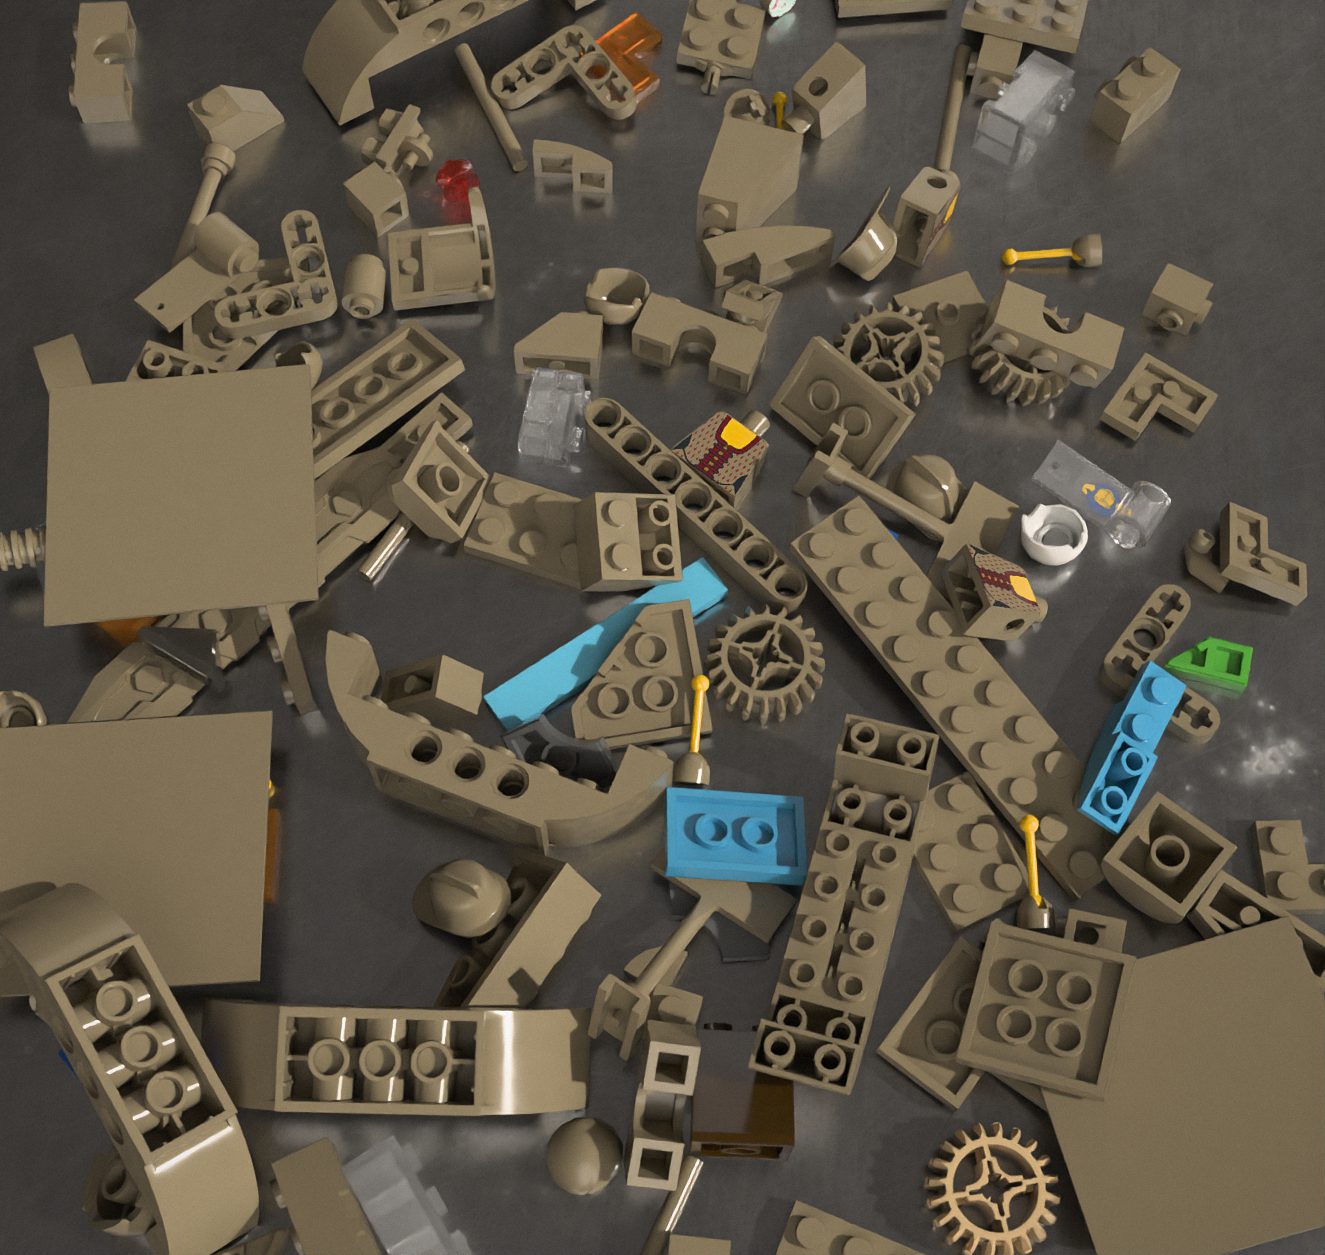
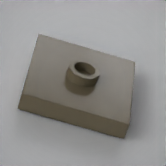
M967 270L894 295L892 299V305L896 312H899L906 304L910 310V317L921 311L924 316V324L933 323L936 332L935 336H939L942 340L940 352L944 354V362L968 354L969 346L972 343L969 339L970 332L975 327L977 318L988 309Z

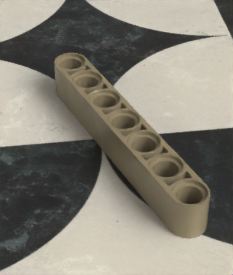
M603 397L589 403L585 410V431L589 445L641 494L675 495L678 528L762 606L767 604L771 614L778 615V611L785 607L787 610L786 619L797 616L803 609L808 586L807 577L803 571L618 402L611 398ZM601 422H608L612 424L611 426L604 428L597 426V424ZM629 449H638L642 452L640 454L631 455L626 453L625 451ZM667 476L673 480L663 483L658 482L655 478ZM695 503L703 508L693 511L684 506ZM727 531L733 534V537L722 539L717 537L715 533ZM751 559H757L762 561L765 565L762 567L754 568L750 567L745 562ZM790 588L795 591L796 595L785 597L776 590Z

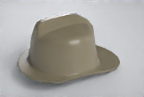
M889 186L878 198L854 238L828 266L829 268L838 262L859 275L862 279L870 281L891 261L896 252L897 235L880 209L890 191Z
M931 454L911 455L907 460L896 465L889 473L886 484L889 491L947 524H952L969 491L956 477L954 469L946 460ZM914 525L928 538L941 542L937 537Z
M468 859L452 860L431 870L419 882L413 894L412 908L416 917L428 925L463 937L480 936L496 928L506 917L511 905V890L503 877L483 867L478 862Z

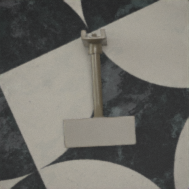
M832 423L809 457L807 467L796 481L792 490L807 498L823 478L838 487L844 484L940 539L941 546L926 576L952 606L940 571L966 543L996 555L1019 506L974 481L952 524H947L852 470L851 463L838 457L848 431Z
M664 845L651 861L650 868L695 896L698 902L634 983L629 982L626 984L611 973L607 975L598 987L587 1034L596 1039L604 1029L623 1042L619 1056L628 1061L639 1046L651 1003L649 994L713 912L721 913L768 943L796 906L798 899L773 883L665 876Z

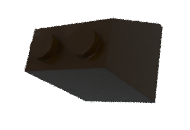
M713 1022L704 1024V1030L697 1029L701 1050L693 1096H691V1156L788 1160L795 1146L793 1080L748 1068L759 1025L752 1026V1031H733L731 1024Z

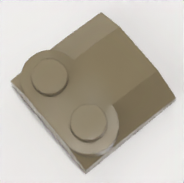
M435 420L429 424L404 464L390 472L386 485L392 502L427 536L453 543L463 538L493 476L487 474L440 426L441 424Z

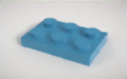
M666 787L664 795L665 876L789 885L805 884L808 873L803 797Z

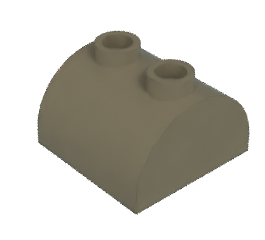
M1157 791L1103 858L1101 869L1110 885L1135 908L1158 921L1177 924L1184 918L1219 870L1222 869L1233 855L1237 846Z

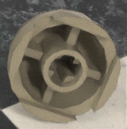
M114 1145L106 1156L98 1153L90 1165L82 1191V1210L89 1212L92 1220L87 1221L91 1228L116 1236L132 1238L145 1234L157 1222Z

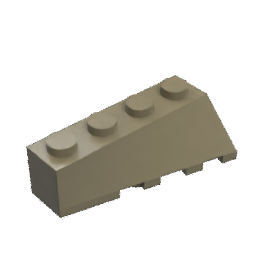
M515 847L508 859L513 868L506 880L511 890V905L506 917L491 931L472 937L473 947L470 953L457 959L433 1007L524 1009L535 998L539 986L554 964L563 957L565 948L580 926L588 920L601 894L567 862Z

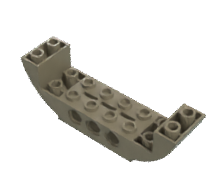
M337 0L327 11L312 35L306 49L302 72L338 124L342 125L374 109L369 77L529 0ZM568 0L575 10L596 1Z
M329 630L327 633L325 662L328 685L351 745L362 763L370 770L377 790L545 856L548 848L579 847L601 842L631 829L651 815L664 802L666 787H672L673 760L667 759L668 756L660 749L649 745H643L639 748L629 744L610 790L606 794L602 792L603 789L598 784L590 780L577 778L575 782L559 776V771L546 763L535 761L531 765L515 759L516 755L512 751L499 745H491L490 748L474 743L471 736L458 729L448 728L445 732L430 726L431 723L419 714L405 712L404 715L388 710V706L384 702L374 697L382 682V677L369 641L353 632H345L342 635Z
M847 713L836 750L834 780L768 1017L767 1020L761 1019L748 1064L749 1069L848 1096L851 1094L869 1036L911 869L940 735Z
M67 883L0 914V969L16 962L157 1224L146 1232L144 1236L154 1255H210L256 1227L259 1218L258 1187L247 1143L236 1117L238 1111L139 933L135 935L124 919L105 899L92 889L79 883Z
M203 998L201 1046L235 1107L274 1110L278 1112L482 1116L559 1112L589 1106L590 1036L587 1033L591 1020V1007L542 1006L540 1009L260 1003L253 1002V999Z

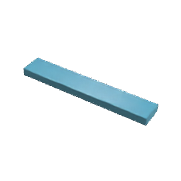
M702 557L682 570L683 581L659 585L483 696L484 702L505 731L536 716L545 714L589 685L599 668L618 642L623 639L645 606L690 599L692 616L694 618L727 597L728 588Z

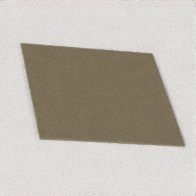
M310 364L49 388L44 587L45 627L319 600Z
M257 711L0 728V914L67 883H79L92 889L105 899L124 919L135 935L139 933L168 987L259 982L273 712ZM16 962L0 969V997L33 995Z
M1286 916L1136 959L1104 1102L1039 1085L1096 1254L1224 1255L1325 1226V999L1290 917Z

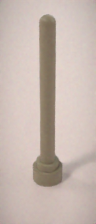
M210 143L204 149L200 160L204 176L168 272L194 251L196 246L194 242L195 231L200 222L207 216L219 181L225 179L233 170L236 155L226 146Z

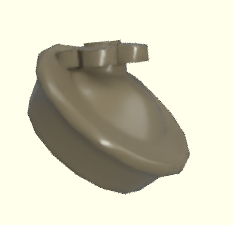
M741 89L732 93L726 100L723 107V119L724 116H729L768 126L771 120V106L768 99L761 92L754 89Z

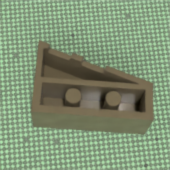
M1220 869L1186 914L1191 923L1205 939L1289 916L1323 993L1325 990V935Z
M327 1136L271 1164L276 1178L269 1181L270 1188L280 1209L287 1207L293 1226L288 1229L299 1255H381L336 1148Z

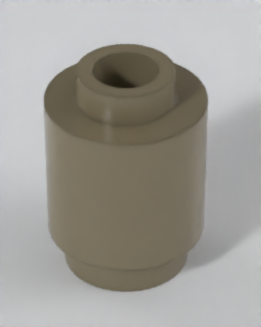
M358 254L351 258L350 263L345 268L342 306L354 317L366 319L379 314L383 310L386 270L383 268V262L378 257L370 254Z

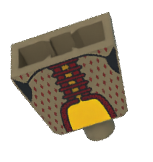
M923 167L899 199L892 224L897 235L895 257L922 268L951 219L961 187V183L954 172L948 169L938 171L931 167ZM920 218H926V221L918 231L914 225L915 221Z
M751 410L741 422L728 413L721 411L682 439L671 451L738 511L767 462L769 444L761 436L769 429L770 423L757 410Z
M966 543L940 571L963 635L1013 641L1032 623H1040L1047 614L1048 605L1046 600L1034 595L1025 571L1020 566L974 545Z

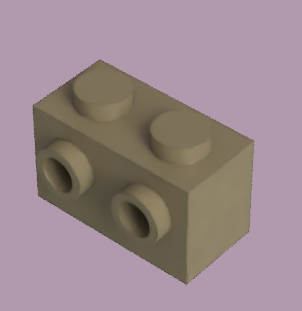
M1152 47L1147 48L1138 58L1135 56L1130 57L1121 68L1118 76L1113 80L1110 78L1106 79L1097 89L1094 96L1097 102L1090 122L1121 144L1169 100L1181 68Z

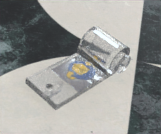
M1060 440L1056 442L1031 479L1032 482L1111 535L1114 542L1119 546L1127 549L1144 547L1172 504L1168 494L1159 486L1147 481H1138L1128 488Z

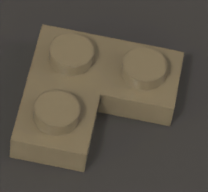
M1145 352L1104 409L1100 420L1137 441L1156 412L1161 413L1194 433L1215 403L1218 394Z
M1229 502L1220 512V575L1298 606L1307 597L1306 564L1268 548V517Z
M1301 820L1254 821L1250 826L1260 894L1292 915L1325 914V864H1308Z

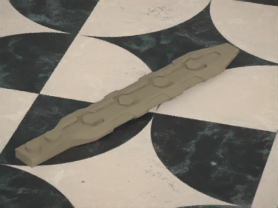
M442 392L380 447L342 459L314 482L318 588L325 583V577L362 543L368 544L399 516L401 510L392 502L387 491V478L392 470L404 464L429 424L437 420L441 424L440 426L455 441L473 426L471 417ZM297 602L286 603L288 610ZM257 606L167 616L139 642H132L95 675L66 724L176 717L193 702L192 697L231 661H238L260 641L259 636L271 626L270 619L262 621Z

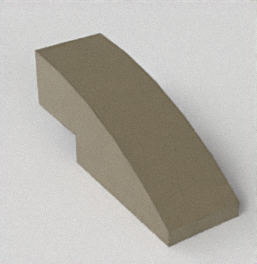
M788 225L753 227L727 232L703 240L701 264L715 288L749 275L753 276L756 283L765 285L832 259L835 235L832 229Z

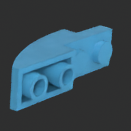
M1151 660L1141 665L1123 701L1114 704L1092 751L1079 792L1077 810L1113 835L1120 833L1158 758L1153 751L1187 686Z

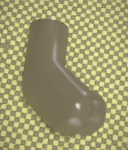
M1196 530L1193 532L1192 537L1186 539L1183 547L1187 570L1194 577L1218 593H1221L1230 579L1220 575V567L1212 562L1210 548L1215 543L1214 537L1206 530Z

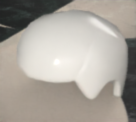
M1038 504L1028 516L1023 514L1021 517V544L1032 559L1044 565L1059 566L1073 560L1081 553L1087 543L1088 531L1085 521L1076 510L1061 504L1045 506Z

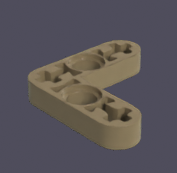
M569 25L562 28L500 70L491 81V89L499 106L508 110L523 106L570 73L609 118L615 120L625 119L635 111L637 106L632 84L588 31L577 25ZM569 43L580 44L582 54L584 55L581 59L578 52L572 46L567 47ZM545 60L552 63L551 69L544 74H536L532 71L533 66L539 61ZM599 65L606 68L605 74L598 79H590L585 76L587 70L592 66ZM523 73H526L529 83L526 82L525 77L522 78L521 75ZM510 85V87L517 90L511 93L509 90H504V87ZM611 85L614 93L619 98H625L624 102L612 101L610 91L608 90Z
M295 210L288 213L281 223L282 235L294 282L236 294L222 299L215 308L214 316L223 335L232 339H241L324 320L335 313L338 307V300L319 224L315 215L311 212ZM305 227L308 243L300 245L297 228ZM307 258H315L321 262L319 267L313 271L306 272L298 268L300 262ZM321 294L323 302L314 303L313 295ZM294 298H299L301 308L296 309ZM274 301H283L288 304L287 309L279 315H271L265 312L266 307ZM252 308H257L259 318H254ZM239 312V321L231 322V314Z
M1174 584L1159 586L1103 660L1099 669L1101 682L1120 698L1124 699L1141 665L1150 660L1153 662L1187 616L1191 608V600L1183 588ZM1168 600L1173 601L1176 605L1163 622L1156 619L1155 617L1158 615L1163 604ZM1138 629H1147L1155 635L1157 644L1150 648L1142 647L1135 641L1133 632ZM1123 663L1129 668L1127 673L1120 678L1114 674L1116 667ZM1186 687L1179 702L1181 701L1185 705L1176 717L1171 716L1166 729L1190 744H1202L1207 742L1217 731L1220 725V715L1214 705ZM1198 714L1204 718V721L1198 729H1195L1190 723L1192 718Z

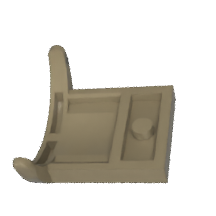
M472 187L468 190L473 223L388 232L391 296L394 310L474 301L481 302L494 298L496 283L492 241L483 197L478 187Z

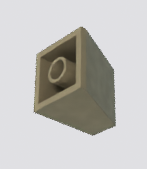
M724 116L698 191L696 242L702 243L705 239L727 232L761 226L796 191L804 135Z

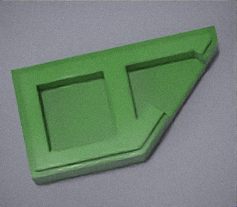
M1208 637L1175 658L1172 657L1166 660L1162 669L1173 676L1243 693L1247 687L1253 647Z

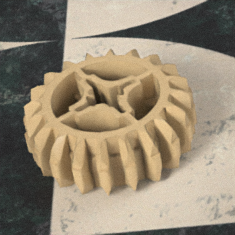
M979 1122L971 1126V1139L966 1132L958 1129L953 1133L956 1147L946 1141H943L938 1146L940 1154L946 1161L933 1157L928 1163V1167L933 1172L939 1174L940 1177H927L924 1180V1187L929 1190L938 1191L939 1195L928 1198L925 1201V1206L927 1209L941 1207L943 1214L936 1217L932 1224L935 1228H940L947 1222L951 1225L953 1230L945 1238L949 1245L957 1241L960 1236L966 1239L962 1247L963 1255H972L977 1244L981 1245V1255H994L995 1246L998 1248L999 1255H1013V1244L1022 1255H1026L1032 1251L1028 1236L1039 1243L1047 1237L1045 1230L1039 1223L1051 1226L1056 1222L1057 1217L1051 1211L1044 1208V1206H1056L1060 1203L1059 1195L1046 1192V1187L1055 1185L1059 1181L1057 1174L1043 1175L1041 1170L1051 1162V1159L1048 1155H1043L1035 1160L1030 1153L1036 1149L1038 1142L1035 1139H1031L1023 1147L1019 1145L1018 1141L1021 1136V1130L1016 1127L1009 1132L1006 1139L1002 1138L1003 1129L999 1122H994L991 1125L988 1137ZM990 1152L1002 1155L1012 1161L1023 1175L1010 1176L1005 1174L1000 1169L996 1157H991ZM975 1154L977 1164L974 1166V1183L965 1186L963 1189L953 1190V1179L958 1164L966 1156ZM988 1180L994 1181L993 1186L998 1184L1000 1189L1010 1188L995 1199V1203L990 1202L991 1196L986 1199L982 1193L974 1195L988 1183ZM1023 1193H1029V1207L1024 1220L1016 1229L1009 1231L1007 1219L1010 1217V1199L1018 1197ZM958 1206L979 1209L984 1214L987 1225H992L993 1232L983 1230L972 1224L962 1214Z

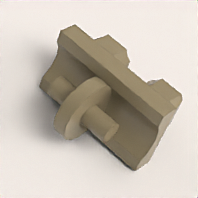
M409 104L404 113L386 108L380 117L378 127L380 134L388 138L385 142L372 137L367 138L360 151L363 163L370 165L376 162L386 173L391 171L396 176L402 167L412 170L414 165L427 166L433 158V153L427 145L430 137L424 133L417 120L421 113L420 108Z

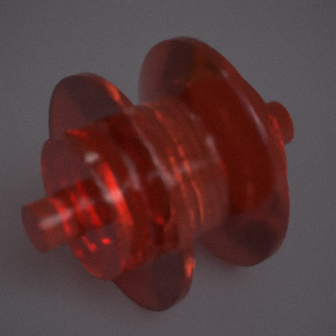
M466 159L446 161L445 165L437 172L435 178L437 185L443 188L444 198L449 202L469 201L468 190L472 187L479 188L480 186L478 175L473 173L472 163Z

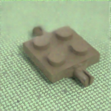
M689 0L676 63L692 66L705 72L701 90L707 94L709 82H712L710 95L717 93L720 76H737L751 80L766 9L736 2L737 0Z

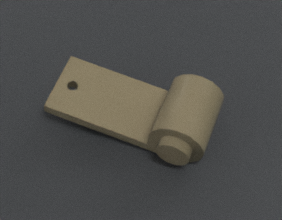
M215 212L205 217L195 231L194 242L197 249L134 299L135 304L168 333L184 322L241 274L252 270L258 262L259 244L223 213Z

